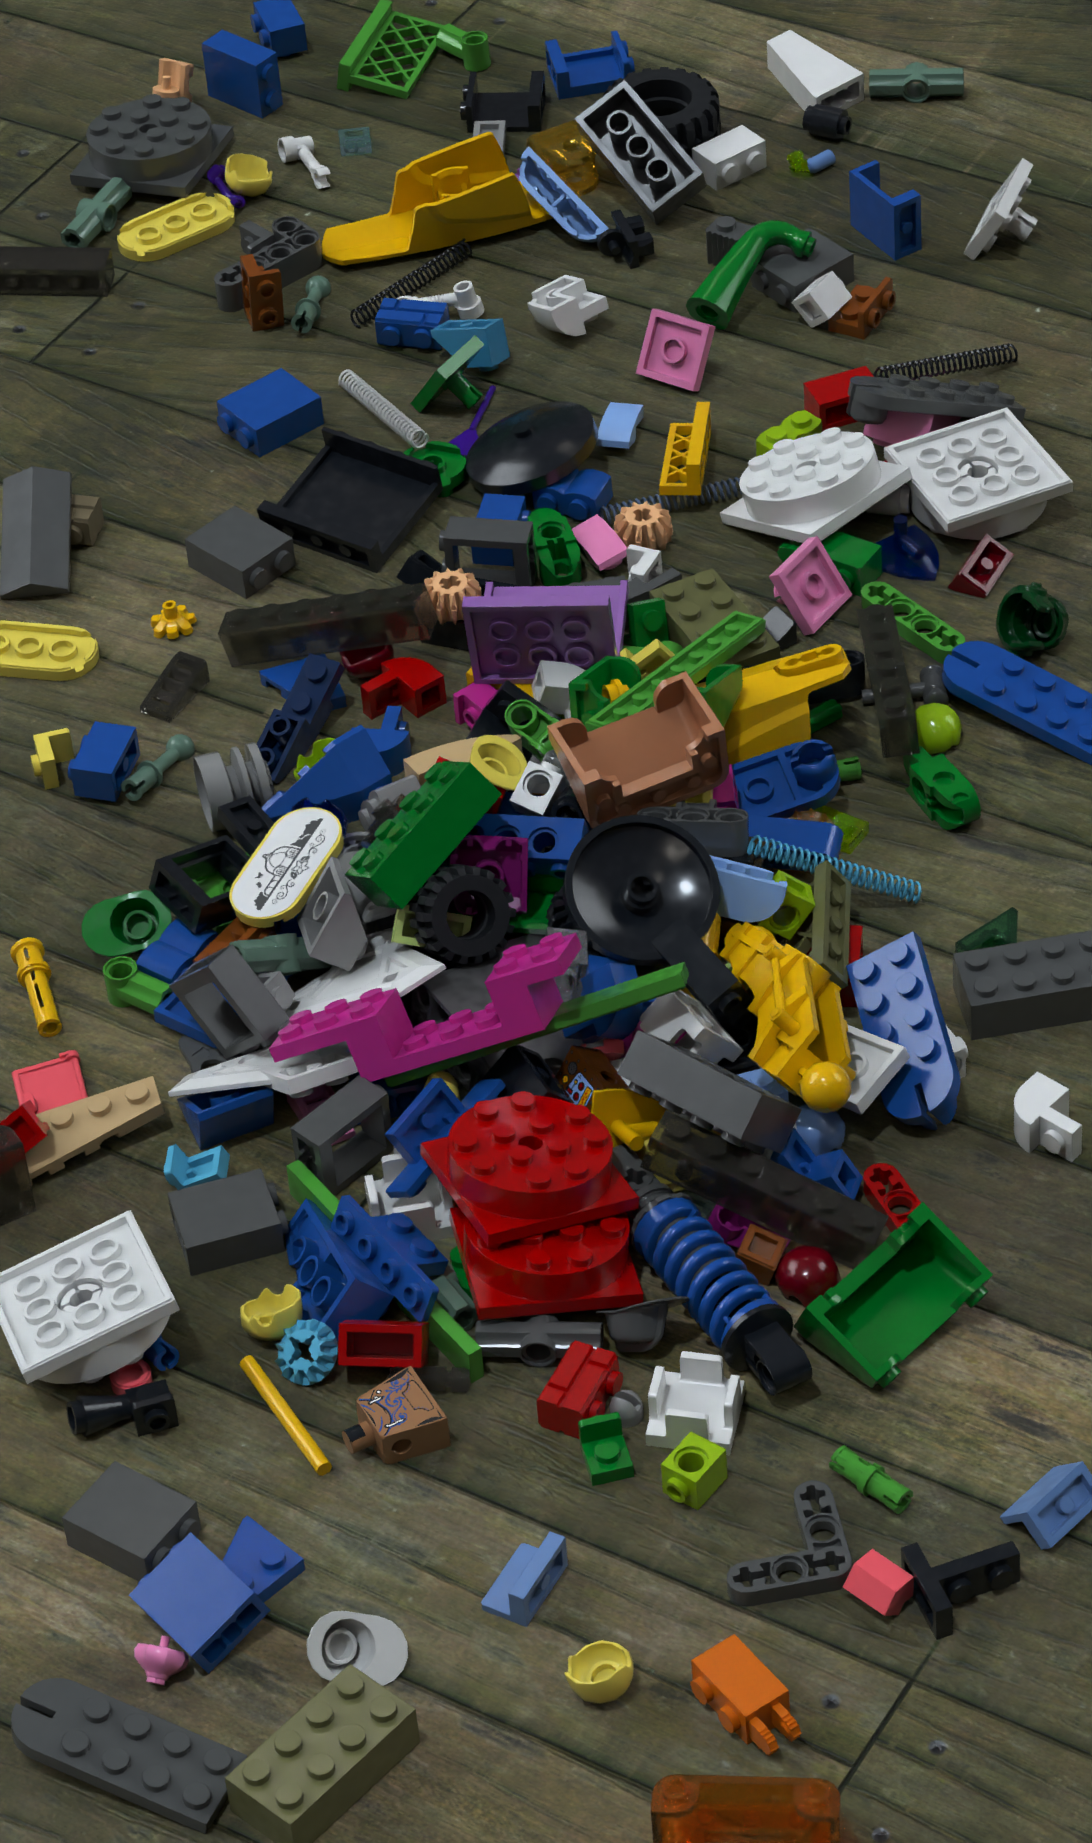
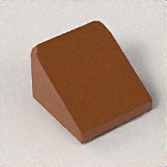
M750 1223L736 1258L741 1259L746 1265L747 1271L751 1272L758 1279V1283L767 1286L771 1281L788 1240Z

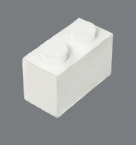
M740 125L692 148L693 161L703 172L706 184L718 191L767 167L766 140L744 125Z

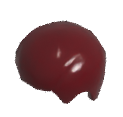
M383 628L360 630L348 636L338 647L345 670L356 678H370L380 675L382 673L381 663L394 658L393 644L387 631Z
M797 1246L781 1257L774 1272L776 1283L784 1297L789 1299L790 1296H794L802 1302L804 1307H807L820 1294L823 1296L828 1289L833 1288L841 1281L838 1267L832 1255L827 1250L815 1246Z

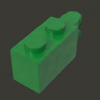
M835 531L821 541L852 594L861 597L862 587L867 583L876 581L882 574L881 545L840 531ZM788 540L789 543H783L777 551L779 559L784 562L803 543Z

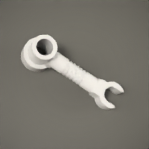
M310 135L298 138L287 136L278 139V152L283 163L301 159L310 171L317 189L330 187L326 179V175H329L330 171L327 166L320 165L313 156L314 142Z
M467 280L457 283L453 287V293L423 298L408 295L397 298L398 300L448 303V307L454 306L457 308L459 317L462 320L477 319L485 310L480 296L475 293L472 282Z

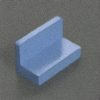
M1083 1461L1053 1467L1011 1505L1000 1518L1004 1524L1022 1521L1041 1550L1052 1548L1092 1510V1474Z
M550 1531L539 1548L521 1543L481 1601L482 1610L527 1627L568 1566L566 1538Z

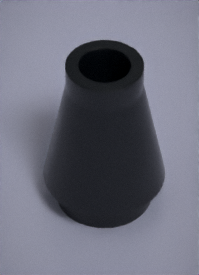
M127 1394L76 1396L74 1401L67 1402L66 1405L68 1423L74 1435L83 1434L85 1437L117 1422L130 1419L132 1416L131 1404Z

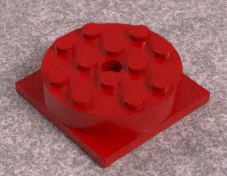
M526 1091L516 1092L512 1096L482 1100L455 1121L450 1129L449 1136L422 1142L420 1146L422 1158L488 1247L639 1208V1196L612 1163L613 1142L608 1129L600 1119L583 1105H575L552 1097L537 1096Z
M459 1207L450 1208L449 1220L479 1320L620 1308L643 1303V1291L628 1250L630 1226L626 1212L488 1247Z

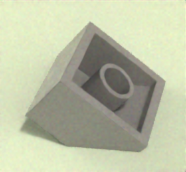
M331 856L306 904L299 913L297 922L310 957L350 971L355 961L360 960L364 956L368 940L338 858Z

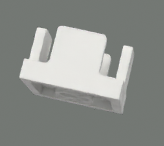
M681 990L657 997L640 1017V1028L645 1033L673 1043L686 1031L687 1033L677 1044L715 1064L722 1058L734 1062L744 1051L698 1000Z
M400 1153L386 1155L381 1158L382 1179L374 1181L373 1175L364 1176L365 1194L371 1217L403 1213L431 1241L454 1237L449 1220L450 1208H453L452 1197L434 1172L426 1179L427 1184L425 1188L412 1198H390L385 1192L408 1165Z
M683 1351L680 1356V1373L667 1372L665 1367L655 1366L648 1393L649 1422L645 1434L646 1446L675 1449L692 1431L725 1448L726 1455L730 1456L745 1396V1381L740 1380L739 1375H731L730 1379L724 1377L723 1357L720 1355Z

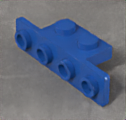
M432 1078L384 1134L408 1163L386 1189L385 1192L390 1198H412L425 1188L427 1184L426 1179L433 1171L420 1155L421 1143L449 1136L450 1129L455 1121L467 1110L474 1107L477 1102L498 1098V1094L506 1086L501 1079L478 1081L460 1102L442 1078Z
M351 1195L341 1196L331 1223V1229L418 1322L428 1321L439 1293V1288L428 1276L444 1274L449 1260L413 1224L412 1220L403 1213L371 1217Z

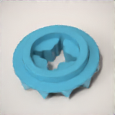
M313 1318L312 1320H297L294 1326L284 1329V1337L281 1342L275 1344L278 1349V1358L275 1362L280 1367L283 1377L295 1384L307 1386L320 1382L331 1372L337 1360L338 1343L334 1332L325 1323ZM299 1342L310 1345L308 1350L314 1361L300 1357Z

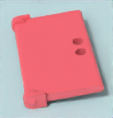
M69 1050L59 1053V1058L13 1071L11 1074L19 1107L30 1100L37 1108L35 1114L87 1098L88 1095L79 1064V1053L76 1050Z

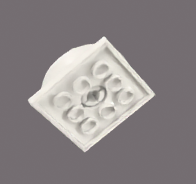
M1007 407L884 447V458L888 463L910 467L913 478L906 483L910 488V508L916 518L934 533H941L961 539L981 540L986 533L993 539L1015 532L1024 531L1042 514L1047 500L1073 492V481Z
M838 427L828 428L821 433L795 440H780L773 445L772 450L749 460V466L742 473L739 481L743 497L721 511L720 516L723 524L800 543H804L808 538L818 536L820 541H822L909 482L913 477L910 467L879 461L872 441L864 436L863 433L841 431Z
M131 1210L0 1272V1325L27 1384L37 1379L55 1384L95 1383L105 1375L115 1372L126 1365L138 1362L143 1357L144 1352L163 1332L170 1315L180 1310Z

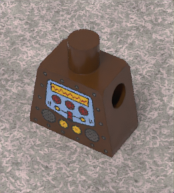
M572 1045L556 1075L560 1084L573 1100V1104L586 1106L590 1112L593 1091L629 1089L622 1077L617 1074L618 1072L599 1049Z

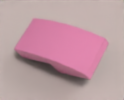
M598 514L572 528L579 548L585 552L589 562L599 571L617 567L622 563V559L627 556L626 545Z

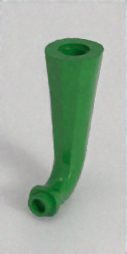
M769 220L755 225L735 243L687 300V311L695 320L716 326L715 329L727 328L747 283L768 248L774 245H784L792 249L796 257H810L814 251L817 239L812 237V232L800 230L785 221Z

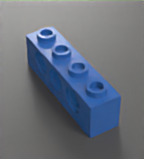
M485 813L467 835L528 838L527 877L542 874L551 875L557 879H564L565 870L574 848L590 830L585 819ZM554 846L549 852L540 853L544 847ZM449 856L439 867H449Z

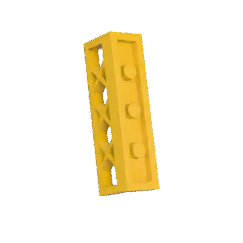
M710 402L696 403L693 423H670L659 484V495L701 496L711 437ZM683 449L688 450V451L683 452V453L679 452V451H681V450H683ZM680 465H684V466H685V467L680 468V469L677 468V467L680 466Z

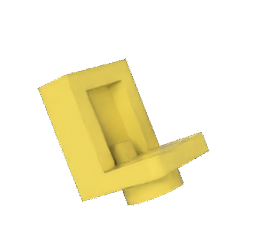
M68 728L33 735L36 754L30 755L35 777L42 776L45 790L60 787L56 763L69 761L74 758Z

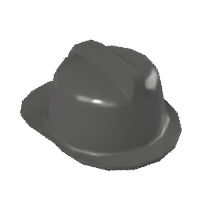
M689 1297L662 1298L615 1311H597V1313H605L610 1337L615 1341L618 1351L645 1352L654 1348L663 1338L668 1309L688 1302Z

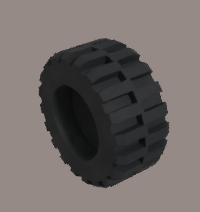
M660 67V69L654 70L646 68L638 73L634 71L627 74L624 79L619 78L614 81L612 86H609L603 94L604 96L623 80H626L692 160V148L721 135L720 102L717 90L706 78L702 79L699 74L693 71L688 73L685 69L676 68V70L669 69V67Z

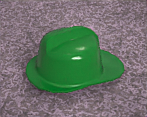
M149 890L133 891L106 899L93 905L85 914L81 924L82 937L90 949L97 954L107 957L122 956L142 951L151 943L159 940L164 930L172 923L171 910Z

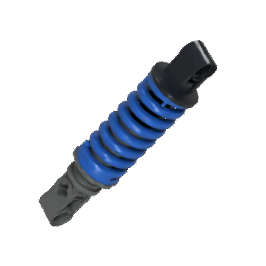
M623 1143L614 1147L612 1155L613 1165L639 1196V1208L626 1212L630 1226L629 1243L632 1247H635L637 1254L644 1257V1260L654 1268L655 1273L666 1283L667 1288L677 1297H689V1301L682 1304L683 1307L688 1309L690 1316L699 1323L700 1328L711 1338L713 1344L721 1350L722 1357L729 1367L738 1371L752 1370L764 1389L771 1396L812 1378L810 1361L804 1350L790 1338L793 1331V1319L790 1313L773 1300L769 1292L759 1285L758 1279L751 1272L747 1271L746 1265L741 1259L736 1258L732 1248L724 1244V1239L717 1231H713L711 1223L701 1216L698 1206L692 1202L693 1199L689 1195L682 1192L675 1194L668 1185L660 1183L651 1169L639 1158L636 1151L631 1150L626 1144Z

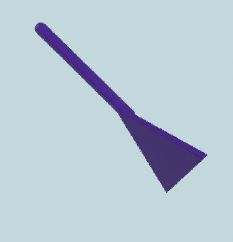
M494 385L489 387L469 429L448 442L456 445L463 457L464 455L467 457L470 448L478 439L476 428L496 390Z

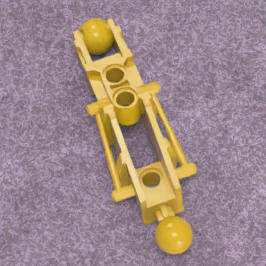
M746 921L743 925L740 923L735 924L726 934L724 940L725 947L719 955L731 964L733 969L731 973L741 984L746 982L755 997L747 1008L753 1015L758 1017L756 1039L748 1057L794 1096L797 1095L802 1098L809 1108L821 1113L838 1111L847 1103L851 1095V1082L856 1076V1072L848 1066L851 1061V1054L847 1037L848 1025L844 1019L839 993L841 988L829 980L831 974L821 965L787 943L783 947L776 941L770 930L763 926H752Z

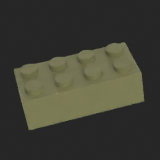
M713 568L649 591L650 599L658 597L665 599L669 641L676 642L683 648L687 647L734 611L753 615ZM765 629L764 633L723 664H736L745 667L781 658L780 645Z
M349 1664L225 1777L231 1812L274 1843H313L420 1743L416 1709Z

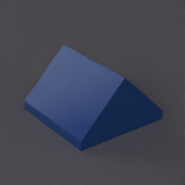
M265 1086L191 1094L177 1099L200 1150L274 1124L273 1092L271 1088Z

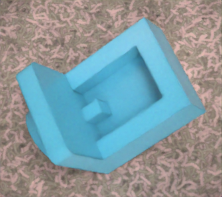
M174 1144L169 1146L164 1165L165 1178L177 1190L226 1178L230 1154L220 1145L187 1157L179 1146Z

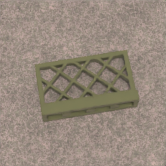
M825 860L815 866L814 881L808 884L811 886L816 906L791 940L785 938L781 945L784 947L787 943L794 947L801 940L796 949L804 954H807L812 947L808 956L831 974L829 980L843 989L848 986L846 966L849 964L851 882L830 862ZM781 906L778 910L785 909L788 906ZM813 921L812 926H811L810 929L807 931V933H805L806 929L809 927V925H810L811 922ZM778 934L774 936L779 944L784 938Z

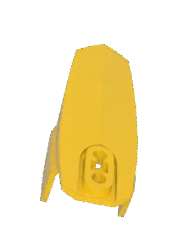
M486 132L410 162L406 167L399 169L395 176L390 211L387 214L327 228L322 240V257L338 265L382 260L452 246L462 241L463 238L466 239L465 242L495 236L552 219V217L526 191L513 172L510 173L494 134Z
M828 644L742 670V691L724 727L729 764L733 765L784 746L811 739L808 705L809 693L843 680L852 670L842 646ZM706 682L696 684L695 686L705 688Z

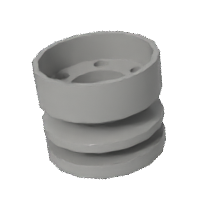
M255 742L245 744L246 761L243 760L237 746L231 747L230 765L225 766L222 757L217 751L193 757V770L200 802L207 824L212 832L226 829L217 818L219 806L250 795L262 807L274 796V788L268 765L262 758Z

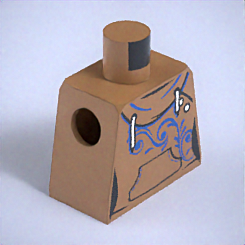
M412 1366L401 1370L359 1396L356 1400L359 1424L342 1431L344 1443L351 1454L372 1446L383 1463L386 1464L397 1463L451 1446L447 1416Z

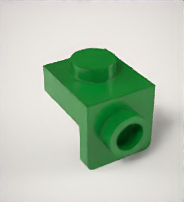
M658 597L627 604L629 634L624 635V644L646 647L656 638L660 642L669 641L665 599Z

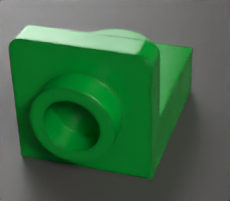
M614 1412L580 1420L578 1422L580 1449L592 1486L634 1477L633 1463L623 1437L620 1414Z

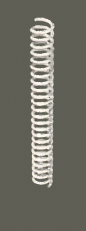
M346 369L340 374L338 385L383 421L384 424L415 449H420L427 444L429 440L428 434L356 375V373Z

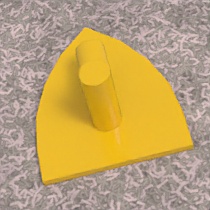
M603 1089L592 1092L591 1113L600 1119L608 1129L612 1137L613 1148L624 1143L631 1150L639 1151L644 1146L645 1140L662 1136L676 1120L666 1108L659 1105V1101L652 1097L647 1098L631 1089Z

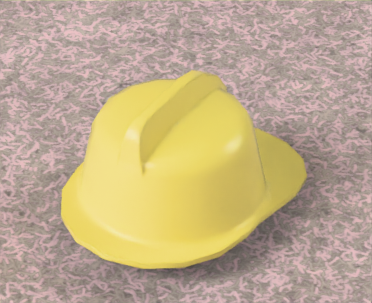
M496 735L480 736L473 744L469 762L490 783L507 789L506 792L509 790L514 791L527 766V761L522 752L508 740Z

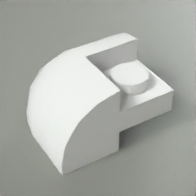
M564 275L531 293L533 299L527 303L532 316L538 323L548 330L571 336L587 334L584 323L597 319L599 313L609 309L606 296L588 292L584 279Z

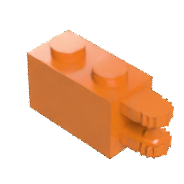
M735 1634L691 1660L693 1680L690 1682L692 1692L703 1705L708 1703L718 1714L721 1724L729 1733L735 1732L747 1745L754 1742L768 1756L775 1753L779 1748L777 1739L770 1731L775 1727L791 1742L800 1737L799 1735L802 1733L799 1724L790 1715L789 1690Z

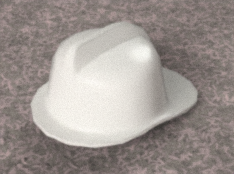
M332 1611L319 1618L311 1628L307 1638V1656L312 1668L321 1678L329 1681L333 1680L351 1664L384 1686L399 1676L404 1670L408 1659V1643L402 1630L391 1620L380 1616L349 1611Z

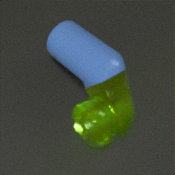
M829 149L807 159H804V154L801 150L787 155V160L790 163L788 167L794 173H817L836 162L834 153Z

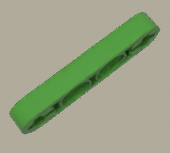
M874 581L862 587V609L937 662L944 664L946 656L948 654L951 655L952 649L966 642L965 637L960 632L891 585L881 581ZM903 612L909 615L899 617L893 614ZM931 629L933 632L919 633L917 630Z

